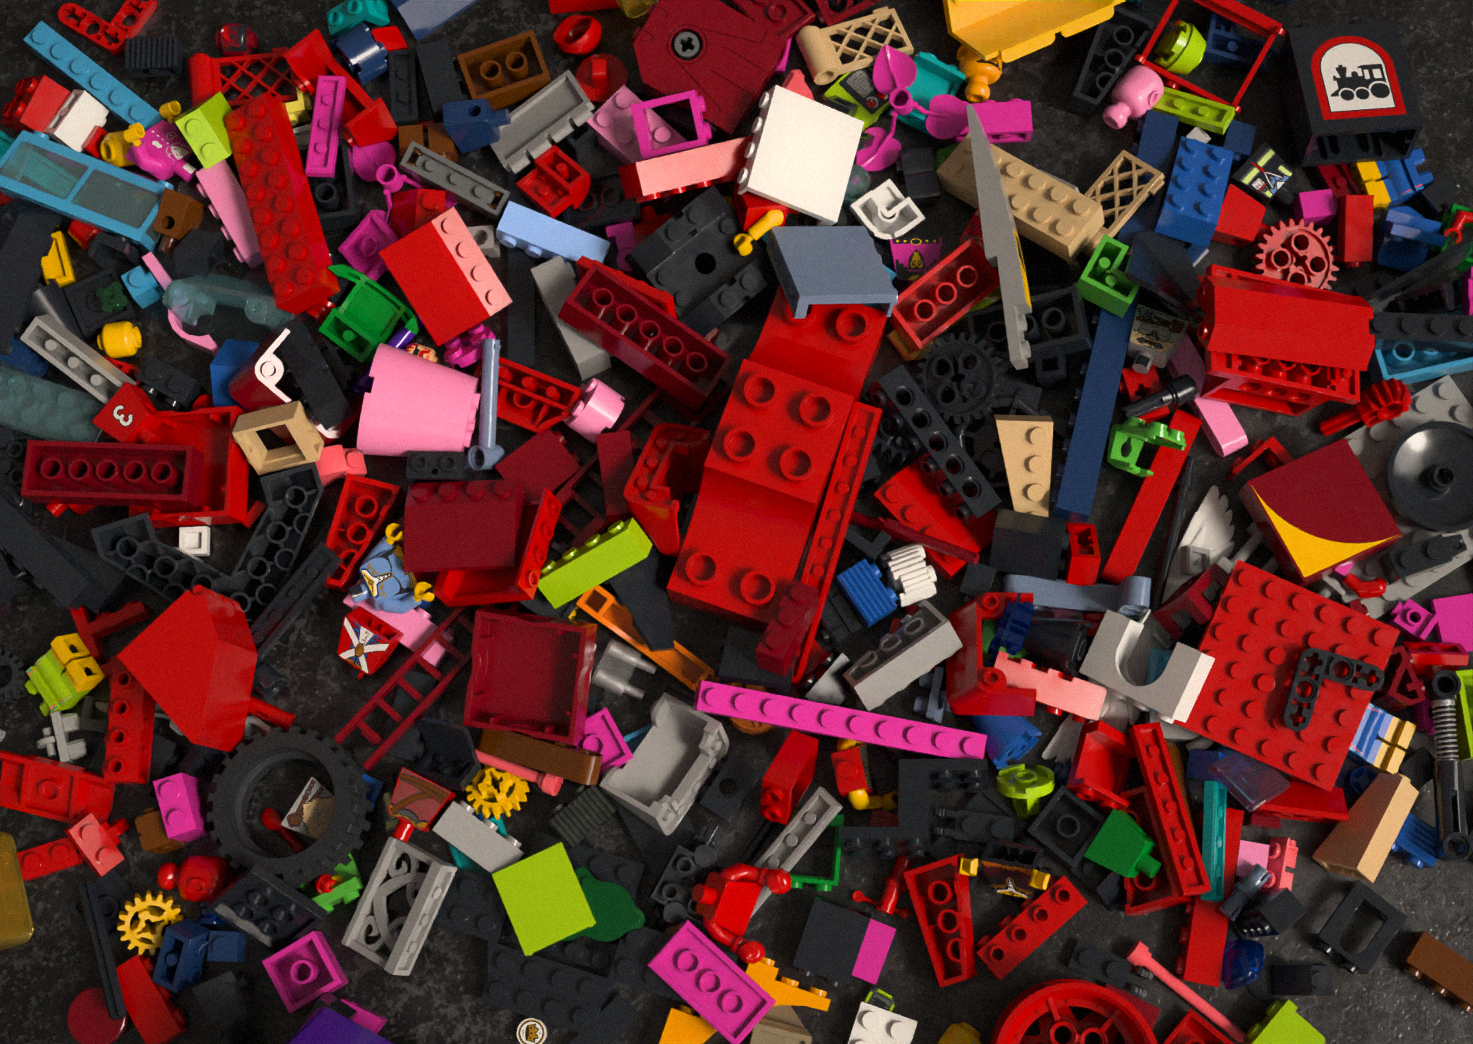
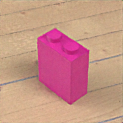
M181 772L153 782L168 838L188 843L210 835L209 832L213 831L214 827L213 824L206 821V813L209 812L201 779Z

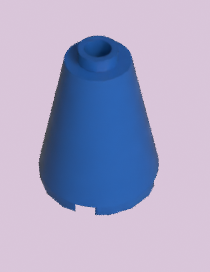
M969 715L977 733L987 735L985 749L992 764L998 770L1009 766L1006 763L1007 760L1014 758L1017 761L1022 758L1039 741L1036 736L1042 735L1041 731L1023 716Z

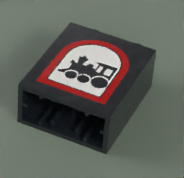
M1359 18L1348 24L1321 26L1316 22H1305L1295 28H1288L1277 60V67L1300 166L1409 159L1424 124L1396 20L1375 22L1370 18Z

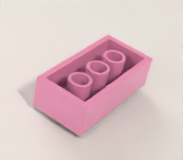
M625 85L605 102L586 123L588 131L592 128L596 132L598 143L620 163L628 165L645 161L642 160L630 107L631 104L643 101ZM646 109L655 149L688 142L652 109ZM673 195L664 196L661 199L666 203Z

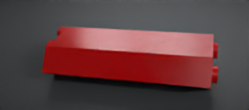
M1205 275L1202 284L1198 286L1196 293L1197 302L1206 313L1203 322L1198 326L1197 336L1206 350L1366 371L1375 347V336L1369 334V320L1371 321L1374 316L1373 307L1362 297Z

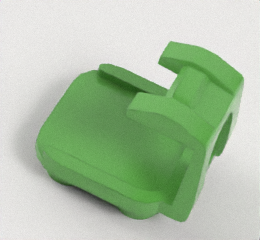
M1129 416L1128 421H1125L1124 424H1114L1112 426L1107 461L1114 467L1139 477L1153 476L1154 472L1135 465L1143 443L1148 442L1184 451L1187 445L1184 443V432L1171 428L1167 429V425L1154 421L1145 425V420ZM1128 439V452L1125 456H1122L1121 447Z

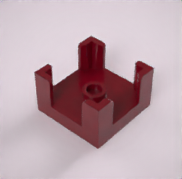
M1216 563L1211 564L1182 583L1152 615L1174 640L1179 639L1184 635V632L1171 616L1185 608L1199 624L1208 621L1214 615L1215 610L1211 607L1212 603L1202 592L1214 580L1223 589L1228 576Z

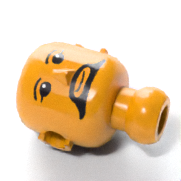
M962 44L957 52V60L960 61L959 71L966 76L964 81L968 83L965 88V96L970 102L981 103L990 96L988 85L995 83L1002 74V60L1000 55L985 61Z

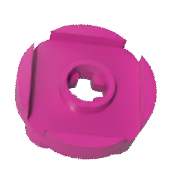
M480 322L468 329V332L462 336H456L444 344L446 351L443 358L452 369H455V364H458L460 368L466 367L482 358L483 347L481 346L483 339H496L489 327H484Z

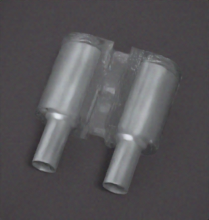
M611 638L590 683L621 697L622 693H626L641 701L645 691L628 684L635 667L653 675L657 666L640 657L642 652Z

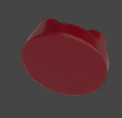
M92 987L82 991L72 1001L67 1015L68 1028L72 1036L81 1044H113L125 1031L129 1013L127 1012L126 1017L120 1020H111L108 1016L102 987Z

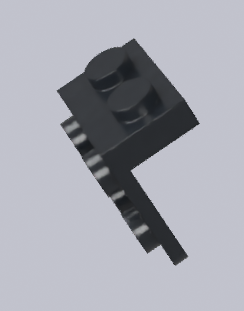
M422 716L418 723L428 753L413 772L439 786L463 792L481 769L468 728L462 724Z

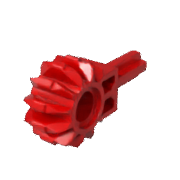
M1394 377L1387 381L1381 379L1379 383H1372L1371 388L1360 392V402L1356 403L1355 406L1320 421L1319 428L1324 436H1328L1361 420L1364 421L1367 428L1382 423L1385 420L1392 421L1395 417H1401L1402 412L1409 410V405L1412 403L1411 394L1402 380H1395Z

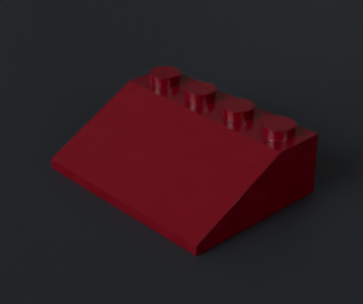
M520 480L409 483L404 514V572L516 569L527 503Z

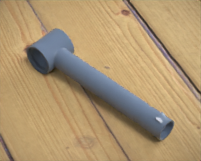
M484 338L481 346L483 347L479 445L472 446L468 452V462L473 470L496 469L494 466L505 459L503 448L495 444L500 339Z

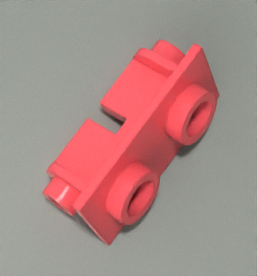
M1270 837L1267 871L1271 874V877L1261 886V892L1286 887L1291 891L1294 874L1285 872V867L1295 868L1297 851L1299 849L1296 847L1297 841L1290 840L1288 837Z

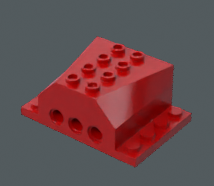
M1215 264L1205 268V275L1337 293ZM1205 349L1206 375L1200 394L1201 398L1298 417L1328 400L1352 405L1360 402L1359 370Z

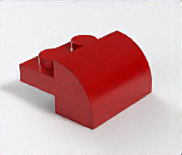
M553 145L534 160L536 168L516 183L519 192L547 216L554 219L569 206L575 210L584 201L590 188L591 179L587 171Z

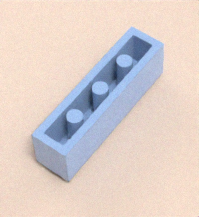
M512 201L508 202L496 231V239H499L500 243L510 248L515 246L521 248L531 257H543L551 260L561 256L564 264L569 262L577 275L579 274L576 262L582 255L604 264L611 243Z

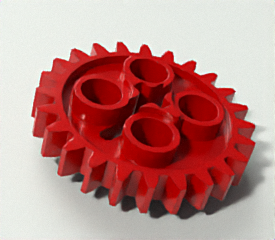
M1291 218L1284 223L1280 221L1274 224V227L1271 226L1265 229L1266 234L1258 237L1261 243L1254 245L1253 248L1259 253L1250 258L1256 261L1257 265L1252 267L1251 270L1258 271L1259 275L1289 282L1290 277H1292L1298 284L1330 291L1332 288L1328 283L1337 280L1331 273L1339 270L1337 266L1332 265V262L1339 259V256L1331 255V251L1336 246L1327 245L1331 238L1330 236L1321 237L1322 227L1314 231V222L1304 226L1303 219H1299L1294 223ZM1294 239H1296L1300 245L1299 250L1294 245ZM1274 255L1280 260L1279 266L1274 262ZM1310 261L1316 266L1315 272L1310 267Z

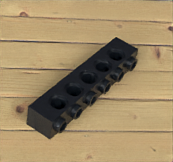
M903 365L877 380L868 389L874 404L883 409V413L886 415L890 426L897 430L904 440L906 448L915 455L920 462L922 470L931 477L940 495L947 499L954 509L956 517L963 521L966 527L1002 502ZM896 398L900 399L903 405L899 404ZM912 420L919 425V428L913 424ZM929 443H931L935 447L936 451L931 449ZM946 466L951 469L952 474L947 471ZM962 488L967 491L969 497L963 493Z

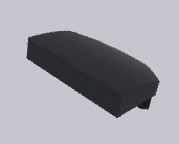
M195 744L171 775L182 772L196 777L203 773L208 782H210L215 773L218 774L221 769L226 768L222 764L225 757L233 758L235 754Z

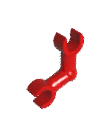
M1457 211L1450 228L1442 234L1446 237L1450 234L1455 238L1453 246L1462 240L1460 231L1464 223H1473V212Z

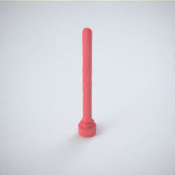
M475 748L480 763L504 772L508 771L512 775L534 782L546 794L556 796L562 788V777L546 772L540 773L514 762L480 752Z
M1138 940L1130 948L1125 956L1127 961L1134 966L1138 965L1140 968L1144 966L1239 1043L1246 1041L1247 1036L1245 1032L1151 958L1152 954L1148 951L1149 948Z

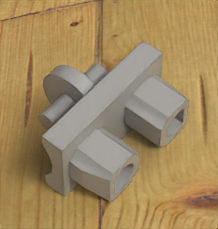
M60 711L52 712L50 714L55 736L52 735L51 727L42 729L44 738L36 741L37 748H46L48 757H53L57 755L55 746H57L60 761L75 765L74 760L88 755L84 739L69 741V732L82 729L80 715L78 713L63 715Z

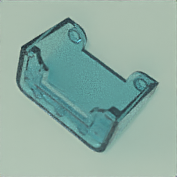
M211 272L206 278L203 275L200 277L197 274L196 276L190 275L172 281L167 286L162 300V304L181 322L195 326L200 316L204 314L213 316L216 303L245 309V314L251 322L265 326L270 332L276 326H281L294 318L293 313L276 307L270 284Z

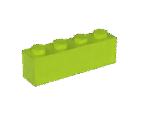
M633 517L625 522L622 520L615 522L608 528V532L603 535L594 534L586 540L585 545L578 549L572 547L562 555L561 559L556 562L550 560L543 565V568L540 570L541 575L538 588L554 609L647 558L653 544Z

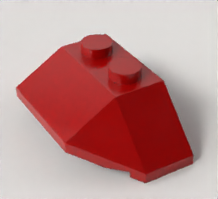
M499 356L497 418L538 434L572 415L571 411L583 392L581 388ZM483 357L480 359L473 374V377L478 378L480 394Z

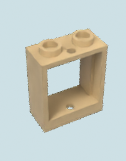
M300 401L239 415L232 432L235 442L241 446L246 454L248 463L254 467L258 475L319 461L324 446V441ZM285 424L297 444L267 451L256 431Z

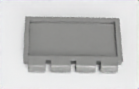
M568 69L510 113L511 124L499 126L500 139L498 142L490 145L503 167L508 172L513 170L516 174L531 163L528 157L532 155L536 159L552 147L550 143L552 139L558 143L574 131L571 126L575 123L579 127L594 115L591 110L595 107Z

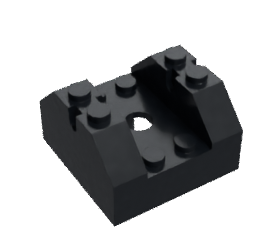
M714 185L655 230L623 259L640 280L672 295L677 320L702 337L725 321L777 277L768 253L760 247L755 239L750 242L752 245L751 253L746 256L740 255L734 245V237L738 234H748L749 232H743L738 218L730 209V205ZM699 254H709L711 259L715 261V268L712 273L702 274L697 271L695 259Z

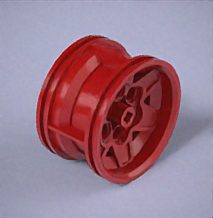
M1059 978L1040 982L1017 995L1000 1014L994 1026L989 1044H1085L1084 1039L1090 1032L1098 1033L1100 1037L1099 1044H1112L1118 1032L1124 1044H1157V1040L1145 1018L1122 996L1092 982L1073 978ZM1069 1006L1091 1009V1011L1078 1021L1075 1019ZM1038 1019L1040 1033L1038 1035H1024L1028 1027ZM1059 1026H1066L1070 1030V1037L1066 1042L1060 1043L1054 1038V1032Z

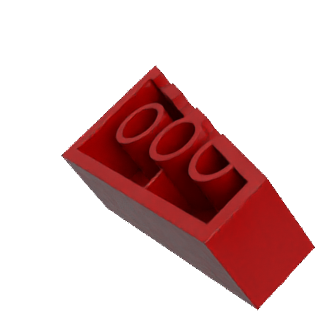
M347 473L326 544L344 561L323 587L349 593L348 588L352 587L358 578L362 562L380 541L386 530L385 528L390 524L407 495L401 486Z
M1146 785L1120 793L1121 798L1129 801L1128 808L1122 809V811L1128 813L1156 842V847L1150 856L1161 863L1159 871L1152 878L1142 871L1135 878L1124 877V890H1127L1125 914L1140 916L1192 901L1191 896L1179 897Z
M966 853L903 872L940 988L977 975L969 881L967 875L959 874L960 858H966Z

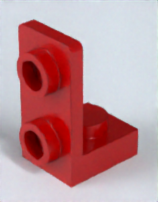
M1273 436L1266 442L1261 438L1249 449L1252 454L1247 459L1241 456L1229 467L1232 472L1226 478L1232 481L1261 454L1265 457L1266 464L1272 470L1295 459Z

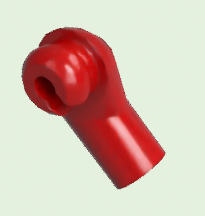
M1352 572L1341 582L1361 599L1378 598L1385 593L1387 584L1382 578L1378 577L1374 580L1362 582Z

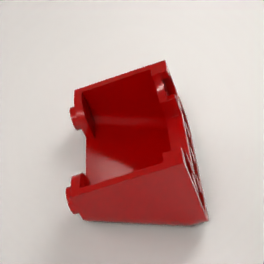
M666 422L657 425L653 429L624 488L623 496L626 507L657 550L665 555L678 557L682 548L684 538L678 530L677 513L685 493L699 494L704 463L712 445L711 430Z

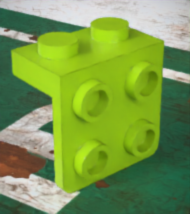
M1280 999L1279 1001H1273L1265 1011L1267 1014L1265 1018L1250 1028L1246 1034L1248 1038L1243 1044H1325V1038L1295 1012L1298 1007L1289 999Z

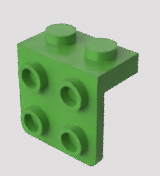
M351 852L348 856L352 861L347 866L340 863L334 868L337 874L342 877L343 883L334 887L332 892L319 895L315 891L314 886L304 883L300 884L304 895L327 910V914L334 910L333 906L342 901L344 904L358 899L361 897L360 892L366 889L364 880Z

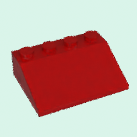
M454 207L444 210L377 252L437 347L512 303L511 298Z
M918 459L898 472L873 495L872 502L887 518L914 528L918 532L977 554L983 552L992 543L997 518L995 510L992 508L966 527L963 521L956 517L954 509L947 499L940 495L931 477L922 470ZM946 466L947 471L952 474L951 469ZM962 488L963 493L969 497L967 491ZM923 546L926 555L925 559L947 582L968 565V562Z

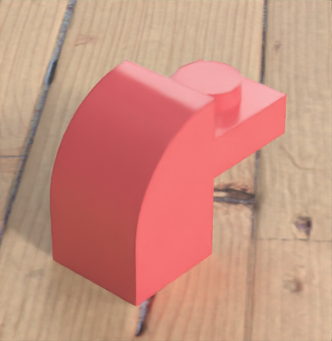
M342 445L328 446L322 449L319 461H315L323 487L329 486L337 479L346 478L347 473L361 477L367 474L363 454L358 453L359 449L342 448Z

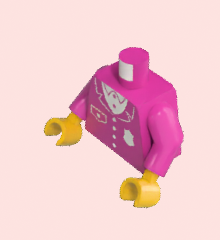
M174 100L163 104L159 109L160 115L167 119V123L162 120L147 131L144 130L140 123H135L125 130L124 139L129 143L132 142L125 157L138 165L140 169L149 172L160 180L166 181L177 174L183 180L189 182L197 170L187 162L193 150L184 140L180 129L174 121L175 116L181 112L180 104Z

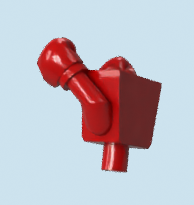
M736 863L722 869L721 872H711L708 874L704 885L697 884L693 888L692 898L697 902L696 912L703 916L702 923L709 935L731 948L730 951L736 953L745 963L754 965L765 956V948L758 941L747 940L742 937L762 886L769 887L770 891L774 894H784L791 889L792 879L789 872L783 868L762 867L761 869Z

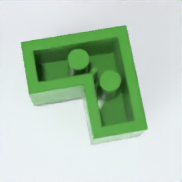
M1104 234L1076 286L1082 298L1123 318L1140 287L1127 280L1124 272L1117 269L1129 247Z

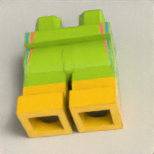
M77 633L56 637L50 643L51 649L39 658L34 666H31L26 671L29 679L25 683V687L29 693L33 695L41 694L44 701L40 704L39 708L44 716H50L52 712L73 708L79 700L106 677L92 656L87 657L90 652ZM70 645H74L78 652L72 653L69 649ZM86 667L92 670V676L85 674L84 670Z

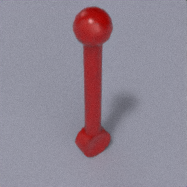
M855 891L852 894V899L855 902L863 901L875 906L879 902L864 896L861 891ZM895 907L893 911L903 919H907L911 913L907 907Z

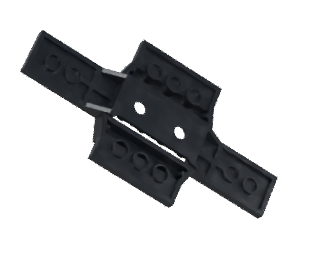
M535 831L527 858L554 846L556 843L562 842L574 871L580 867H585L597 880L612 882L622 886L630 894L638 908V891L646 869L645 864L580 844H576L571 849L563 839ZM406 853L404 861L408 864V873H410L411 859ZM419 860L418 873H428L430 865ZM459 868L456 870L433 921L435 924L488 940L487 972H489V976L480 1001L593 1037L601 1009L619 983L689 1004L648 966L649 962L672 938L673 935L642 926L640 929L625 933L615 941H601L600 947L593 951L585 946L586 936L577 937L571 941L560 940L539 950V952L605 972L608 978L534 954L525 956L523 951L506 946L510 942L520 946L521 944L494 879ZM407 885L392 893L388 909L409 915L411 907L406 897ZM419 890L414 891L415 898L417 897ZM724 952L737 964L739 958L737 955Z

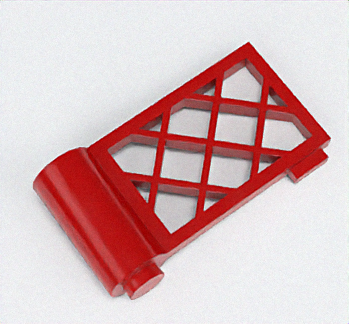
M288 47L272 48V53L211 58L204 53L194 54L187 60L191 107L196 106L219 91L224 95L232 87L240 95L234 101H227L231 109H238L254 99L249 93L257 84L264 88L267 94L273 95L284 103L298 101L297 86L293 82L296 77L290 67L283 74L273 67L279 60H285L283 54L289 50ZM252 63H260L264 66L256 77L246 70ZM232 65L238 70L228 79L221 74L220 66ZM269 71L279 77L271 88L261 81ZM242 74L253 80L244 90L234 83ZM283 82H286L292 87L293 95L281 96L276 90Z

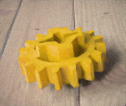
M484 764L485 768L483 770L480 769L476 777L473 778L470 785L465 789L469 805L473 806L476 814L482 812L486 818L494 814L495 819L499 820L501 813H505L507 817H510V810L512 808L517 811L521 809L519 801H527L525 793L529 792L528 780L512 775L508 771L504 772ZM495 785H497L498 789H500V793H498L495 789Z
M147 890L146 897L141 898L136 893L134 895V903L130 901L125 902L127 911L119 912V918L123 921L117 924L118 930L123 931L120 934L121 941L129 939L128 949L131 950L138 946L140 955H142L145 949H149L151 955L155 954V948L160 947L161 949L164 938L163 926L168 924L169 920H171L170 926L183 921V915H176L181 911L180 905L171 906L173 903L172 896L164 900L162 899V891H159L156 897L151 895L150 890ZM150 905L159 906L160 908L151 907ZM137 911L138 919L130 925L131 918ZM150 919V921L156 922V925L145 924V920Z

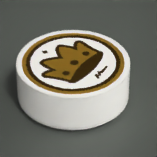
M534 1018L523 1020L517 1028V1038L520 1044H543L547 1037L545 1024Z

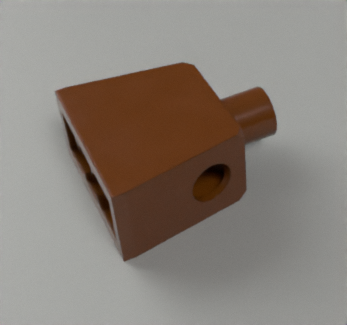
M165 188L153 225V230L163 236L158 251L172 255L173 248H177L182 238L186 237L191 229H198L207 207L190 196Z

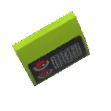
M870 67L844 74L822 97L826 100V98L836 95L859 105L854 118L864 122L862 131L875 123L879 115L891 107L890 95H883L876 89L873 82V70Z

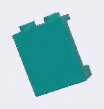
M919 51L912 59L917 68L916 79L906 89L910 92L914 102H918L921 107L930 111L929 105L933 97L942 94L955 97L959 86L966 76L959 71L958 67L951 64L947 65L937 60L936 56L931 53ZM891 106V108H890V110H889V112H888V115H890V116H892V115H891V112L893 111L892 106ZM913 109L907 115H897V119L933 137L926 128L927 115L922 114L917 109Z

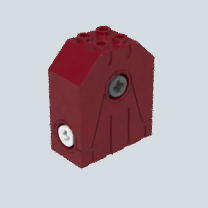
M659 0L657 4L652 3L646 13L648 20L643 27L639 26L632 37V41H634L632 47L634 48V56L643 93L651 99H657L696 90L698 96L703 95L706 111L702 112L704 123L709 122L712 135L723 142L734 140L783 60L788 41L769 30L767 31L763 26L719 0ZM690 100L664 105L668 109L671 106H676L693 114Z

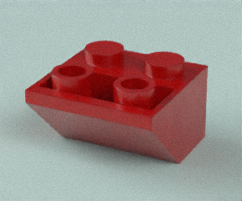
M45 75L20 79L14 87L15 96L2 110L1 115L3 118L0 124L18 132L25 130L33 134L34 130L44 133L45 128L72 92Z

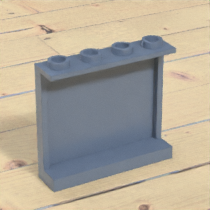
M774 226L771 228L766 250L794 319L805 318L809 304L881 303L886 317H891L893 307L898 302V292L893 287L889 272L885 270L881 255L877 253L873 238L869 236L865 226Z

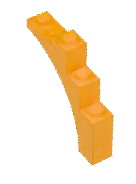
M763 957L760 962L754 965L748 964L746 974L777 1001L773 1006H807L828 1011L831 1000L825 998L827 992L811 986L809 992L799 989V982L783 976L781 982L776 981L779 969L773 967L775 961ZM680 1004L678 1009L671 1008L659 1044H703L717 1030L703 1016H695V1009Z

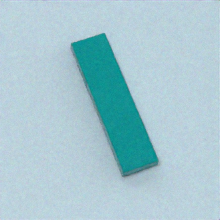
M1205 781L1202 861L1211 890L1201 894V900L1222 903L1224 896L1227 786L1216 781Z

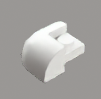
M888 179L875 190L869 191L849 207V210L858 222L866 227L869 234L874 238L883 240L898 238L925 219L910 197L905 199L891 179Z

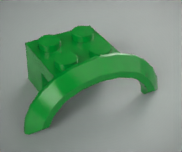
M331 265L328 267L337 276L347 278L357 284L343 304L332 309L319 328V331L361 363L372 361L379 344L385 343L401 319L405 322V327L415 335L418 334L419 328L415 315L403 302L383 286L347 265Z

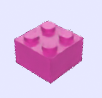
M321 931L309 933L262 961L289 1014L301 1012L316 1003L319 997L328 992L333 993L349 983Z

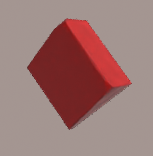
M397 26L371 30L375 42L380 41L387 52L408 49Z

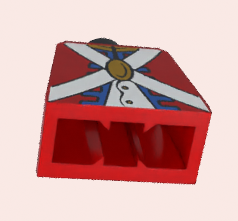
M361 606L347 614L343 621L337 653L340 658L350 663L347 670L348 675L355 679H361L364 673L371 675L386 663L403 638L404 633Z

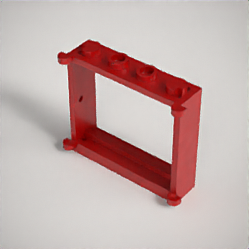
M1172 0L1142 55L1136 54L1133 60L1138 62L1137 66H1146L1156 72L1161 80L1164 81L1163 85L1165 87L1175 90L1180 89L1191 95L1235 107V112L1239 114L1241 107L1238 106V103L1277 34L1283 36L1285 32L1281 28L1283 24L1235 0H1190L1267 39L1232 104L1147 61L1180 1Z

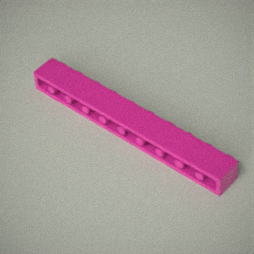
M703 680L697 683L693 711L945 759H983L987 735Z

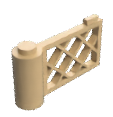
M887 6L872 10L871 15L831 27L819 29L816 26H805L799 30L795 38L811 76L817 85L828 84L835 80L838 75L874 65L878 55L869 56L864 54L866 46L881 50L885 44H889L892 38L902 42L904 46L895 50L906 55L913 54L914 50L895 9H888ZM891 19L893 27L891 30L878 26L879 22ZM864 27L870 31L867 37L854 33V30ZM874 32L887 36L884 44L871 39ZM839 34L844 36L845 39L842 44L831 41L829 36ZM849 39L862 43L859 51L846 46ZM842 53L855 57L853 62L843 65L839 58Z
M1123 150L1084 194V196L1099 204L1102 201L1115 199V208L1103 211L1104 218L1115 215V221L1108 229L1101 226L1081 253L1091 259L1104 234L1113 238L1150 194L1155 195L1165 184L1163 173ZM1126 160L1132 163V171L1119 174V168ZM1147 174L1153 176L1147 184L1138 186L1139 176ZM1133 178V187L1119 190V181ZM1114 182V192L1101 194V189L1105 184ZM1133 194L1134 200L1129 205L1120 207V197Z

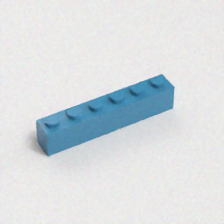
M40 21L23 39L36 56L78 89L86 91L128 128L132 124L140 123L144 130L147 131L164 120L158 111L43 21Z

